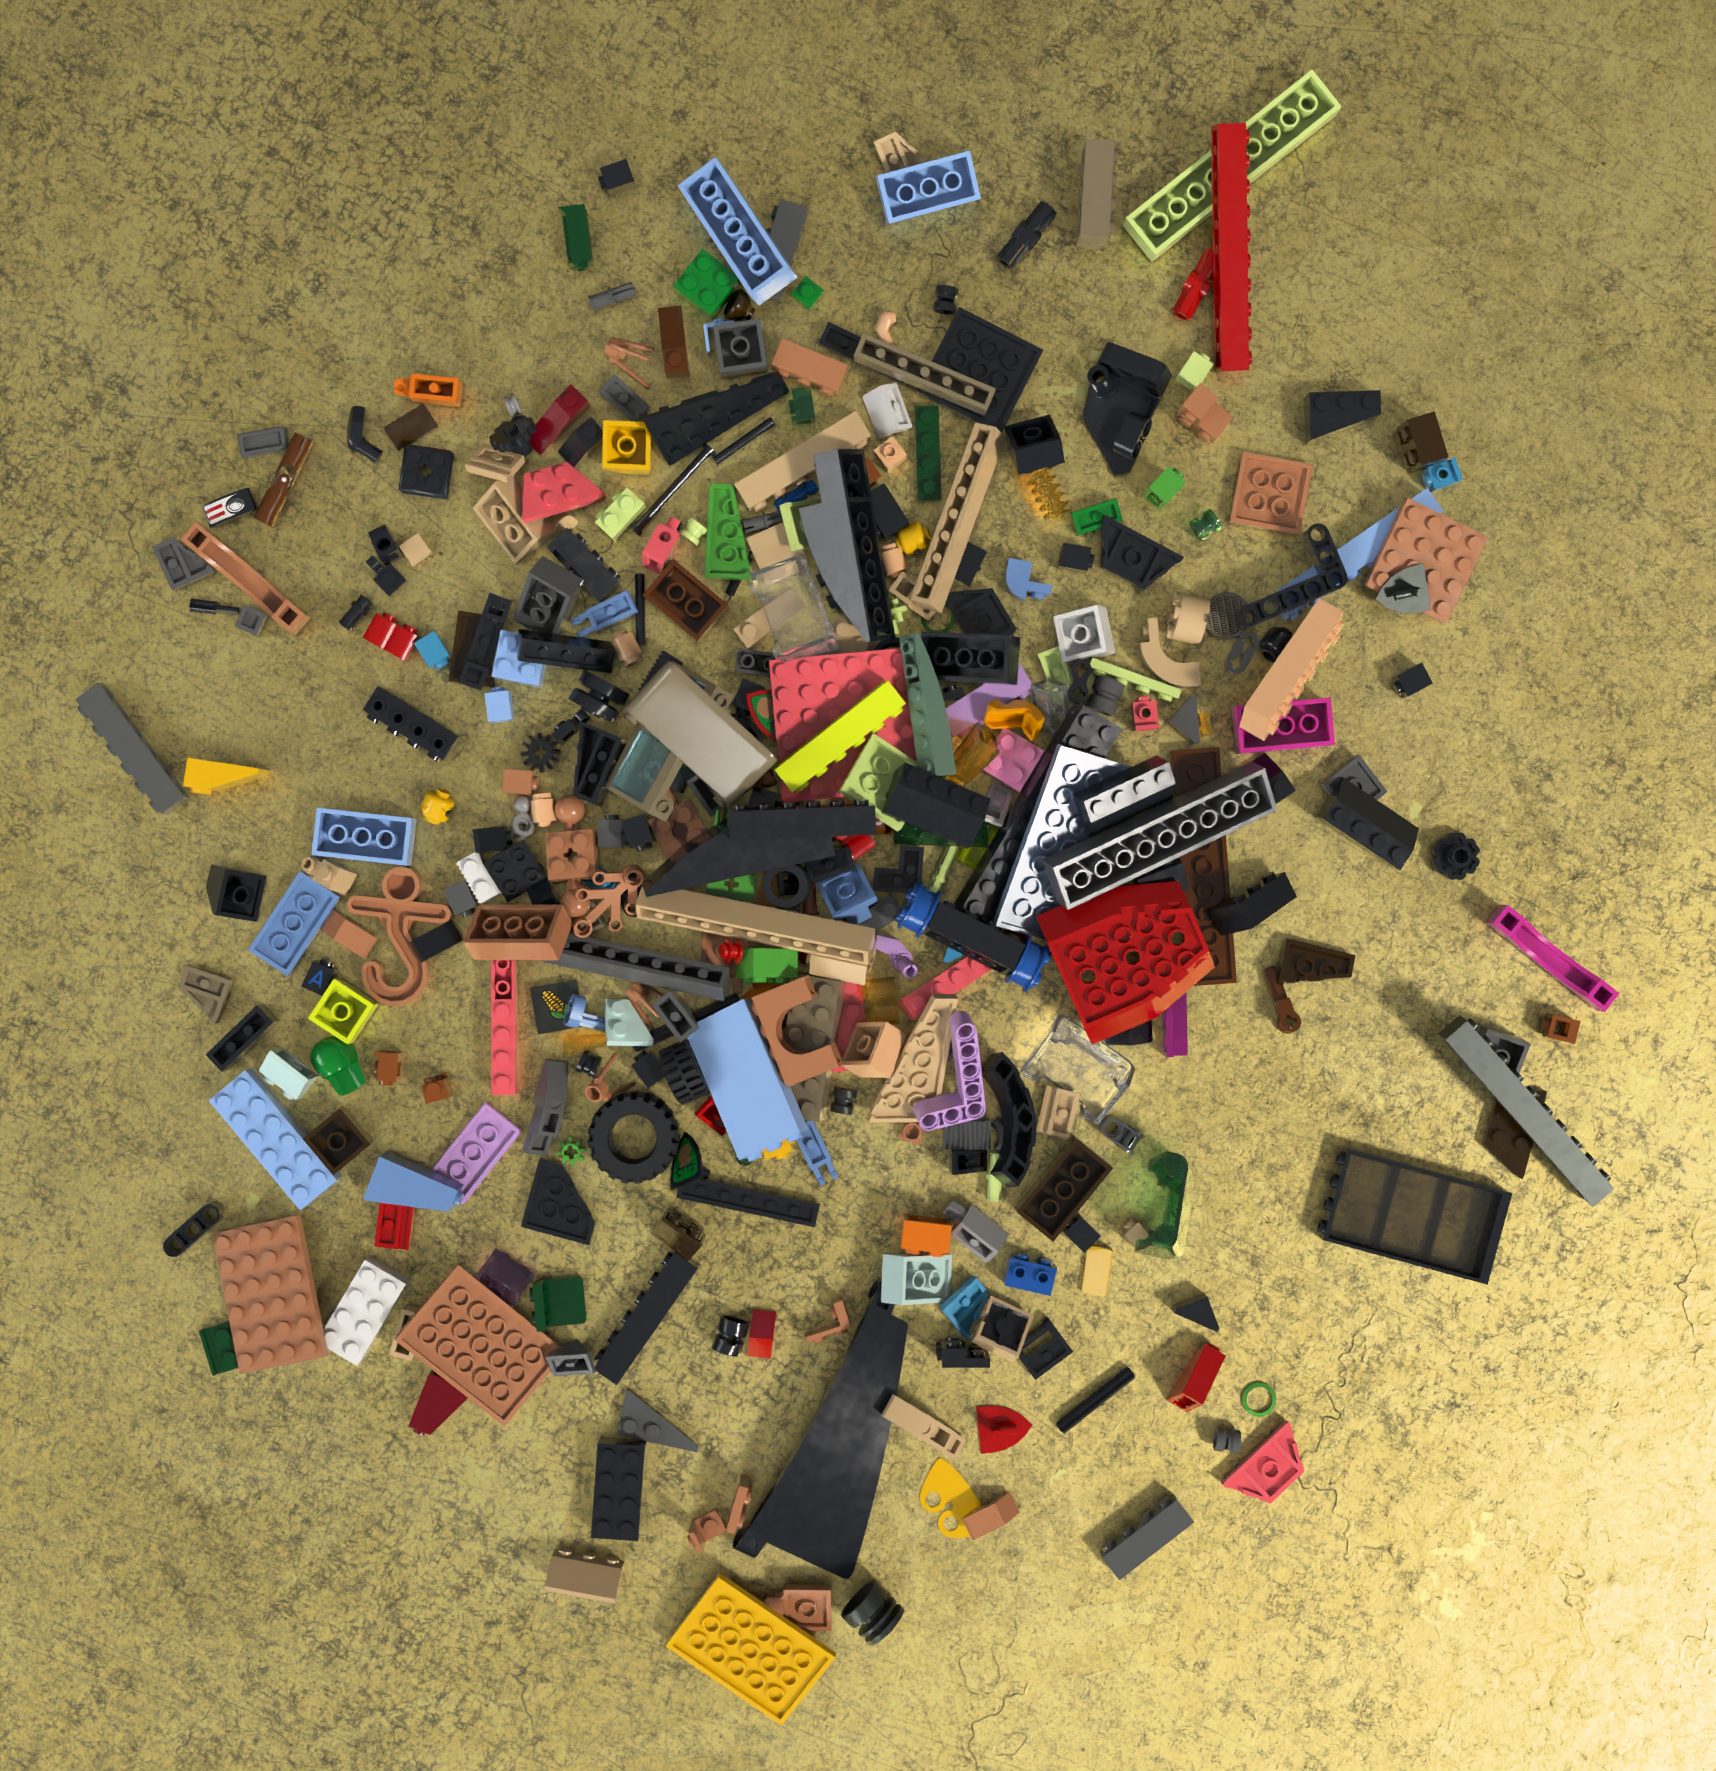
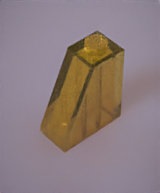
M976 723L954 752L957 774L945 776V779L966 787L1000 753L995 735Z

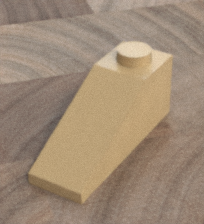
M790 589L751 615L733 630L745 647L751 650L804 610L805 607Z

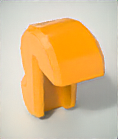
M999 699L988 703L983 718L984 724L991 729L1022 728L1030 741L1038 739L1045 720L1042 712L1029 702L1014 700L1004 704Z

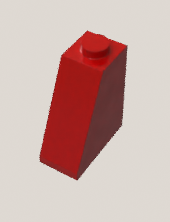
M1204 1344L1198 1347L1170 1392L1167 1401L1185 1412L1202 1406L1226 1355L1221 1353L1220 1349L1213 1344Z

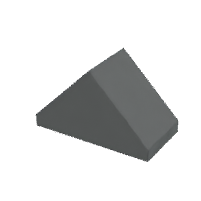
M1197 695L1188 697L1167 722L1191 744L1200 743Z
M578 1339L546 1355L553 1376L594 1374L596 1372L589 1351Z

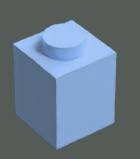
M504 687L491 688L490 693H484L488 722L497 723L515 720L510 691H505Z

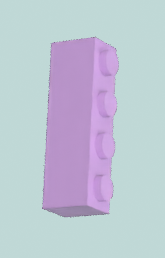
M1020 663L1018 666L1017 685L983 684L946 708L952 738L956 736L959 739L972 732L970 727L976 723L982 726L987 705L990 701L999 699L1002 703L1008 704L1015 698L1022 700L1032 694L1030 689L1034 685Z

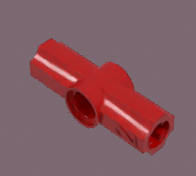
M1206 248L1205 252H1203L1195 270H1192L1182 288L1183 292L1172 310V313L1181 320L1190 321L1198 304L1204 299L1213 283V249Z

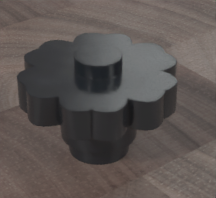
M525 415L516 416L494 429L495 433L489 437L490 444L494 450H499L501 453L510 451L526 457L532 452L530 439L532 438L531 435L537 430L536 425L531 417L527 418Z
M1448 833L1445 839H1437L1431 849L1435 856L1431 861L1433 867H1435L1438 874H1445L1449 880H1463L1466 874H1473L1476 871V867L1480 864V860L1476 857L1480 852V848L1476 845L1474 839H1466L1464 833Z

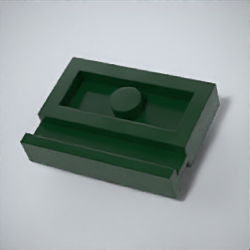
M226 1321L199 1330L212 1376L237 1369L238 1363L230 1322Z

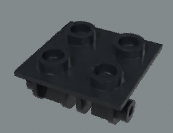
M524 839L483 862L507 902L527 892L526 889L545 878L548 879L544 872V867L537 861Z

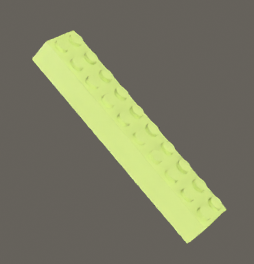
M1313 70L1309 71L1245 122L1246 129L1249 130L1250 134L1249 143L1246 144L1247 154L1250 157V166L1247 169V179H1249L1250 184L1333 119L1342 106ZM1211 150L1125 218L1122 226L1151 262L1212 215Z

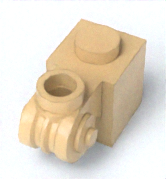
M309 855L301 863L302 869L305 870L309 877L313 878V881L343 895H347L357 874L342 865L325 860L323 856Z

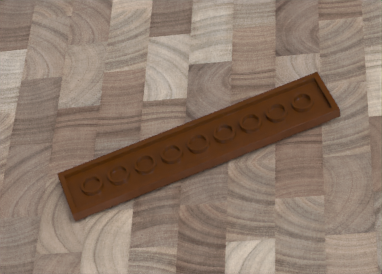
M1219 747L1171 751L1172 772L1176 782L1174 798L1221 776ZM1225 835L1179 857L1183 863L1190 888L1183 890L1191 906L1215 966L1194 986L1237 983L1233 933L1221 936L1209 913V910L1231 898Z

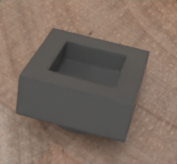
M244 605L235 627L259 637L268 615Z

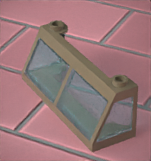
M671 661L723 709L726 710L735 695ZM637 724L604 787L645 812L666 822L673 810V801L666 793L683 762L644 726Z

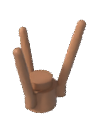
M610 337L604 349V354L610 357L609 362L616 364L645 388H650L647 382L619 361V359L623 360L628 354L648 361L649 358L647 356L630 350L628 347L651 352L654 351V348L626 341L622 338Z
M635 982L625 995L630 998L629 1001L651 1031L655 1028L639 1005L644 1004L650 1012L659 1017V1014L647 1001L650 996L647 992L659 998L664 994L655 990L650 985H642Z
M613 1053L600 1074L594 1077L592 1082L586 1087L584 1094L590 1101L599 1102L601 1099L608 1101L611 1097L636 1085L635 1082H631L608 1092L609 1086L603 1077L616 1059L617 1053Z

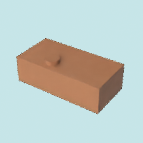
M477 905L463 944L474 960H560L573 922L563 905Z

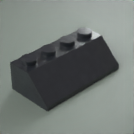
M1156 755L1072 794L1086 836L1088 838L1173 799L1176 782L1170 763Z
M905 762L894 771L882 814L969 849L986 818L991 798Z
M1344 777L1340 779L1332 794L1316 815L1317 818L1397 870L1402 869L1414 851L1419 828Z

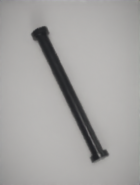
M704 444V449L642 517L635 524L632 523L629 526L633 532L640 536L644 527L710 456L713 457L716 454L708 444Z

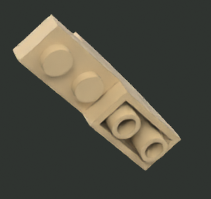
M892 1395L881 1415L953 1460H956L966 1442L965 1438L958 1435L952 1429L895 1395Z

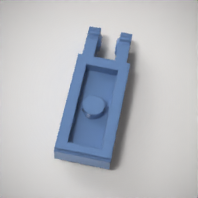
M626 590L586 609V612L574 617L570 621L572 625H578L589 618L592 626L576 633L578 637L583 638L626 619L639 611L629 590Z
M805 1120L808 1130L801 1133L802 1138L796 1141L810 1170H813L820 1186L826 1184L825 1178L818 1167L826 1164L833 1179L839 1178L815 1122Z

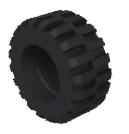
M640 1091L619 1093L606 1101L592 1118L588 1129V1148L591 1149V1157L593 1161L596 1160L598 1163V1168L602 1172L608 1173V1177L613 1180L616 1178L621 1180V1183L627 1184L629 1182L638 1184L646 1180L650 1181L667 1169L678 1151L680 1141L678 1120L675 1119L671 1107L668 1108L665 1101L654 1097V1094L649 1092L642 1093ZM625 1116H643L655 1128L656 1144L653 1150L643 1158H626L613 1145V1128Z

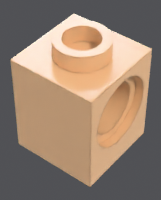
M893 436L874 449L873 452L874 457L887 474L907 458V454Z

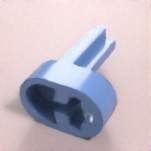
M572 994L565 1012L564 1025L573 1028L583 1026L606 1032L605 1017L585 1013L586 997Z

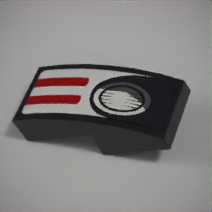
M250 488L235 491L202 505L210 528H217L233 519H240L257 511Z

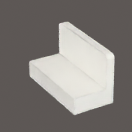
M897 383L881 385L863 395L864 403L879 440L896 432L907 431L913 427Z

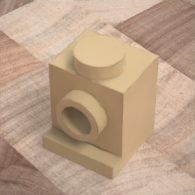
M1134 1217L1130 1218L1123 1225L1125 1229L1122 1233L1143 1256L1161 1240L1156 1233L1151 1236L1150 1234L1153 1230L1144 1221L1139 1223Z

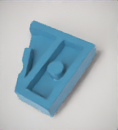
M972 1275L939 1307L966 1340L970 1339L972 1335L969 1331L974 1320L978 1321L981 1308L986 1303L989 1292L978 1278Z

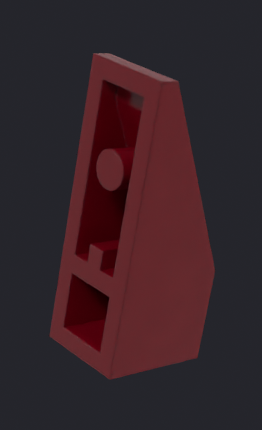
M572 384L554 400L536 423L537 430L531 435L530 441L532 443L531 447L540 456L591 407L589 401Z

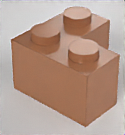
M1199 383L1176 415L1179 417V422L1185 427L1189 428L1191 426L1195 429L1197 436L1204 442L1210 441L1213 444L1234 417L1216 403L1219 398Z

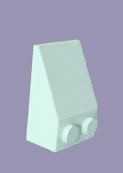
M883 1254L881 1302L896 1305L945 1302L951 1296L952 1254H943V1257H934L929 1254Z

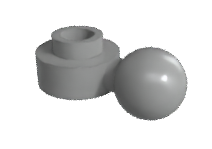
M520 795L515 798L513 803L518 815L511 820L510 830L514 836L523 839L534 832L535 823H533L532 817L527 814L531 810V799L526 795ZM518 824L523 826V830L519 829Z

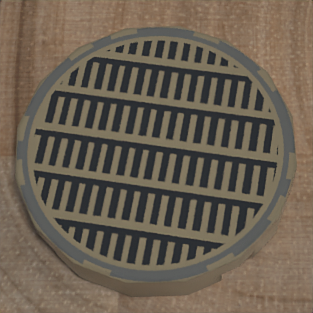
M1222 592L1213 596L1210 599L1209 614H1206V630L1219 639L1230 640L1240 636L1246 629L1238 627L1234 617L1239 609L1248 605L1241 596L1232 592ZM1243 611L1241 615L1242 620L1249 623L1250 612Z

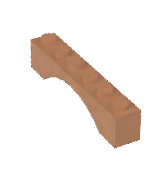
M195 521L180 539L245 592L289 633L297 635L311 618L202 524Z

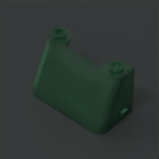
M1166 1151L1150 1159L1148 1171L1153 1172L1158 1178L1157 1185L1168 1188L1163 1223L1157 1226L1154 1231H1150L1146 1239L1136 1240L1135 1252L1166 1260H1174L1181 1257L1185 1249L1195 1175L1183 1155Z

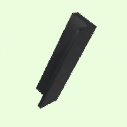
M518 629L520 637L517 654L518 661L604 673L612 672L616 650L610 641Z

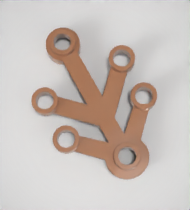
M628 865L622 872H604L602 869H596L592 872L591 878L596 885H602L605 882H619L614 888L587 889L585 886L576 887L574 894L580 902H585L588 899H602L584 917H578L573 921L572 929L576 936L580 938L588 937L593 930L592 923L609 906L610 917L607 920V926L613 932L619 931L622 928V921L620 920L621 894L627 889L628 900L624 903V909L629 915L636 914V907L633 910H628V906L636 904L637 887L645 879V873L640 866ZM630 873H636L634 878H628ZM598 874L603 875L600 880H596L595 877ZM580 891H586L583 899L578 897ZM613 921H618V925L615 927H612L611 923ZM579 923H585L583 928L577 927Z

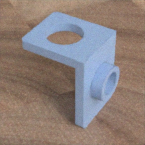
M724 318L713 319L712 323L703 324L708 356H711L709 332H714L713 325L733 323L735 320L726 321Z

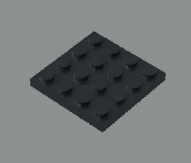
M959 307L932 362L996 388L988 411L983 416L919 388L916 393L974 423L997 427L1002 433L1043 353V349Z

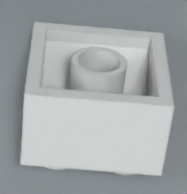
M1094 605L1053 616L1062 663L1074 662L1079 659L1088 660L1092 657L1099 658L1115 653L1106 607Z

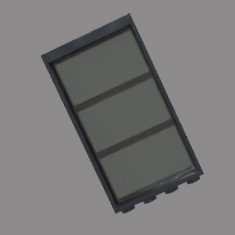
M1343 1146L1342 1151H1338L1335 1161L1338 1165L1336 1174H1332L1329 1182V1187H1331L1330 1196H1326L1323 1204V1210H1325L1324 1218L1319 1220L1317 1226L1319 1238L1331 1243L1488 1285L1512 1197L1511 1192Z

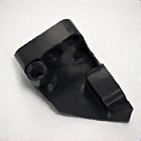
M1107 342L1097 361V365L1088 371L1087 378L1090 385L1082 417L1114 476L1117 477L1130 473L1151 430L1152 417L1172 378V374L1168 367L1157 359ZM1100 376H1105L1103 381L1096 382Z

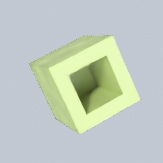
M1194 351L1175 380L1191 391H1194L1199 383H1202L1214 364L1210 362L1211 359L1206 354Z

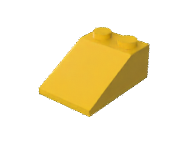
M187 758L183 786L191 787L190 792L211 795L212 790L222 791L270 775V770Z

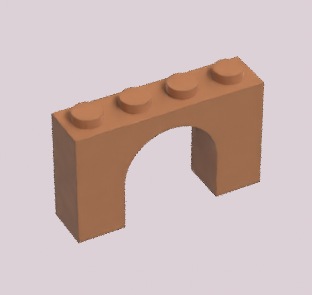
M809 975L751 997L753 1003H751L752 1010L760 1018L762 1024L760 1025L761 1033L769 1041L770 1056L773 1061L777 1062L779 1079L782 1083H785L786 1087L844 1065L835 1042L811 1052H800L791 1048L783 1037L782 1021L786 1013L795 1006L818 998Z

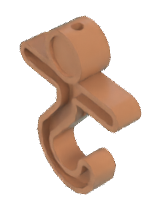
M408 866L395 867L386 873L382 881V891L385 897L355 895L347 901V909L351 913L379 917L387 930V935L408 968L409 975L406 982L401 986H395L386 980L384 967L380 961L371 960L362 966V982L368 994L378 1002L389 1006L405 1005L419 998L427 988L430 980V962L426 960L421 963L409 943L416 939L411 932L412 923L414 921L446 923L454 915L451 906L447 904L415 901L422 894L424 888L423 878L417 870Z

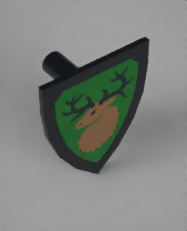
M684 1132L680 1139L678 1151L672 1161L670 1190L679 1188L702 1177L708 1178L710 1175V1170L702 1167V1158L698 1144L687 1132Z

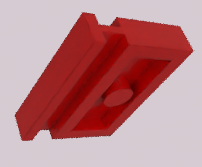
M379 1203L374 1247L409 1251L415 1207Z

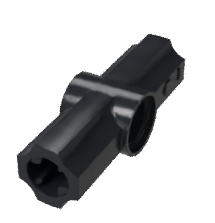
M1040 201L1028 218L1020 222L1012 233V238L997 255V259L1003 266L1013 270L1026 252H1030L1042 237V232L1049 226L1057 214L1053 207L1046 202Z

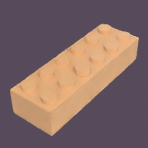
M1320 598L1317 600L1246 703L1240 728L1265 741L1269 734L1274 735L1280 723L1278 721L1281 716H1287L1292 707L1291 702L1294 698L1298 699L1303 692L1305 681L1312 679L1316 672V665L1323 663L1328 654L1327 649L1330 645L1334 646L1339 639V632L1344 625V622L1341 621L1344 611Z

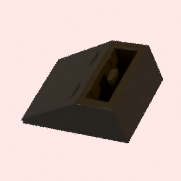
M668 1207L650 1234L689 1261L703 1245L706 1234L703 1232L705 1229L695 1221L691 1224L684 1219L686 1215L679 1209L674 1207L672 1210Z

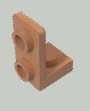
M843 1297L833 1299L834 1306L830 1307L834 1321L839 1320V1322L805 1333L806 1342L812 1341V1343H817L825 1340L826 1335L834 1333V1336H839L848 1332L847 1329L851 1328V1322Z
M717 1508L691 1520L687 1538L692 1549L696 1548L699 1554L704 1552L706 1541L726 1532L727 1527Z

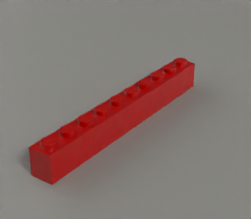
M1225 123L1211 126L1215 372L1249 370V365L1252 364V353L1249 351V341L1252 338L1249 317L1251 316L1252 307L1251 303L1248 302V293L1251 291V279L1248 278V268L1251 265L1248 243H1250L1251 232L1247 227V219L1250 217V205L1247 204V194L1250 192V181L1247 179L1250 157L1247 154L1246 145L1249 143L1250 134L1249 130L1246 129V123Z

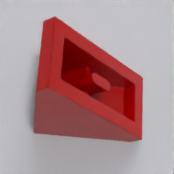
M710 1095L694 1114L723 1136L727 1130L714 1099Z
M753 1308L747 1356L771 1359L777 1311Z

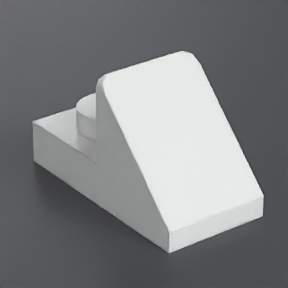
M994 782L990 784L986 797L991 798L984 821L1002 827L1014 790Z

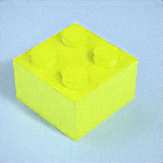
M334 978L308 1019L346 1044L354 1043L379 1003L342 978Z

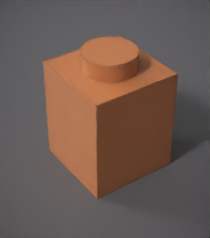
M504 769L502 793L533 795L534 790H538L539 777L535 776L534 771Z

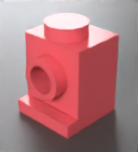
M1150 696L1137 697L1136 702L1131 703L1133 732L1159 729L1156 700L1151 701ZM1143 709L1149 710V717L1145 718L1142 716L1141 712Z

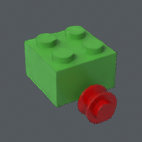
M725 939L719 949L720 957L723 958L724 962L728 963L733 958L735 962V978H743V983H789L790 978H798V962L801 960V963L806 965L808 954L791 949H746L739 939H736L733 944L730 939Z

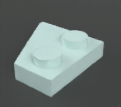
M605 999L604 1015L606 1043L608 1046L653 1045V1037L629 999Z

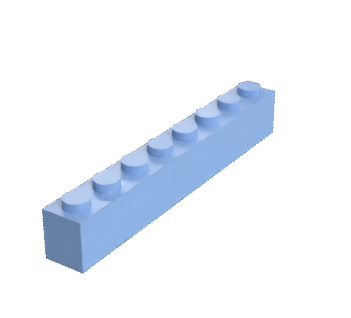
M1428 488L1412 498V500L1438 513L1443 512ZM1400 507L1337 549L1349 581L1361 574L1359 570L1361 567L1367 564L1370 568L1373 565ZM1330 555L1324 558L1322 562L1329 563ZM1312 566L1278 591L1318 575L1315 567ZM1336 574L1330 575V582L1333 585H1339V577ZM1309 583L1307 587L1309 593L1316 595L1318 587L1314 583ZM1288 592L1285 597L1286 601L1289 604H1295L1296 596ZM1318 599L1279 616L1282 621L1290 618L1292 621L1303 614L1301 610L1308 604L1310 607H1313Z

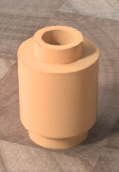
M897 543L888 544L880 548L885 577H891V580H895L902 571L908 570L903 552L898 548Z
M623 630L613 636L614 640L611 644L616 650L620 662L624 663L625 667L642 660L640 655L642 651L632 632L627 633L626 630Z
M552 793L533 794V800H531L533 823H538V827H550L552 822L556 821L554 811L555 800L552 798Z

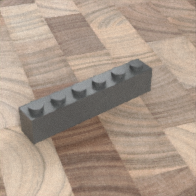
M97 683L75 699L79 704L77 707L79 712L86 719L89 718L94 724L92 726L94 732L99 737H104L108 743L106 747L113 756L119 757L122 761L120 766L128 775L134 777L137 781L135 786L142 794L146 793L150 798L149 804L156 813L160 812L161 814L168 815L190 798L105 684Z

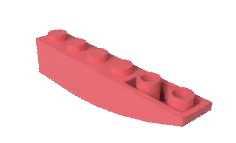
M1011 930L1003 932L1006 935L1011 933L1021 938L1020 942L1026 937V934ZM965 956L897 1000L908 1020H915L921 1016L932 994H955L991 969Z
M491 960V1095H516L519 1093V1017L516 960Z

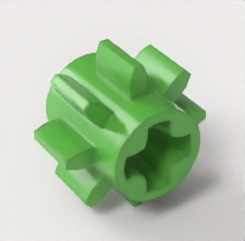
M569 1136L567 1144L564 1141L559 1143L563 1149L558 1151L557 1155L563 1156V1164L566 1161H571V1165L575 1166L577 1158L580 1161L585 1159L581 1153L585 1152L587 1148L580 1145L582 1139L576 1142L573 1141L572 1136ZM570 1145H572L573 1149H577L578 1151L575 1153L574 1157H572L571 1153H567L566 1151L570 1148Z

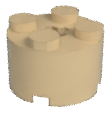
M1176 592L1173 599L1174 610L1168 612L1166 625H1168L1166 638L1198 645L1206 628L1207 622L1205 619L1206 614H1209L1210 599Z

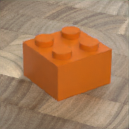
M903 1213L900 1236L901 1249H905V1253L919 1254V1251L929 1252L930 1256L943 1257V1254H949L951 1221L947 1218Z

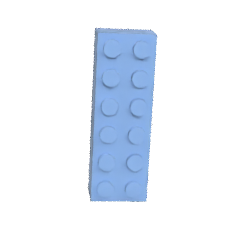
M716 157L678 185L750 297L759 306L797 278V275L726 168Z
M253 1068L242 1072L209 1100L299 1210L307 1207L343 1177L339 1172L333 1175L306 1144L303 1138L308 1134Z

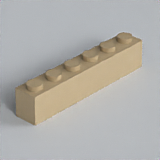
M857 411L738 481L734 484L735 489L749 512L752 510L758 512L768 505L767 501L774 497L777 500L788 493L787 489L794 485L796 488L802 486L808 481L807 477L814 473L817 475L814 468L815 454L835 449H863L869 445L868 441L871 440V434Z

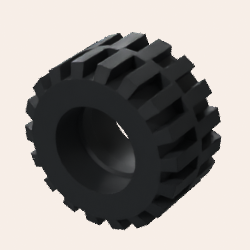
M685 1039L682 1043L677 1042L659 1050L658 1058L662 1071L674 1097L681 1105L709 1094L708 1085L690 1042Z

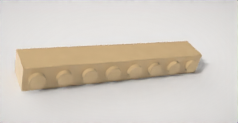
M975 422L910 598L922 609L942 613L1006 439L997 427Z

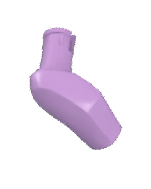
M877 933L876 950L887 954L893 968L901 971L904 977L908 978V975L910 978L915 977L918 969L912 963V955L897 938Z

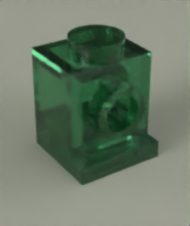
M805 387L792 389L793 399L788 400L790 414H795V416L791 417L792 426L816 422L811 389L806 390Z

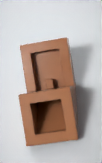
M334 909L321 927V930L333 940L363 958H366L378 939L367 929L351 922Z
M1004 1492L990 1504L975 1507L962 1520L973 1540L1004 1526L1020 1512L1010 1492Z

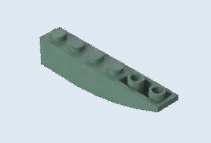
M919 633L899 637L918 768L939 777L955 775L957 773L950 725L942 692L930 657Z

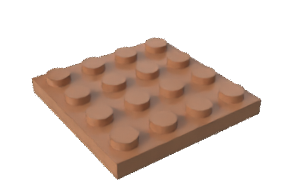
M1404 497L1363 585L1379 592L1383 584L1398 571L1424 563L1431 610L1421 613L1447 624L1489 537L1410 498Z

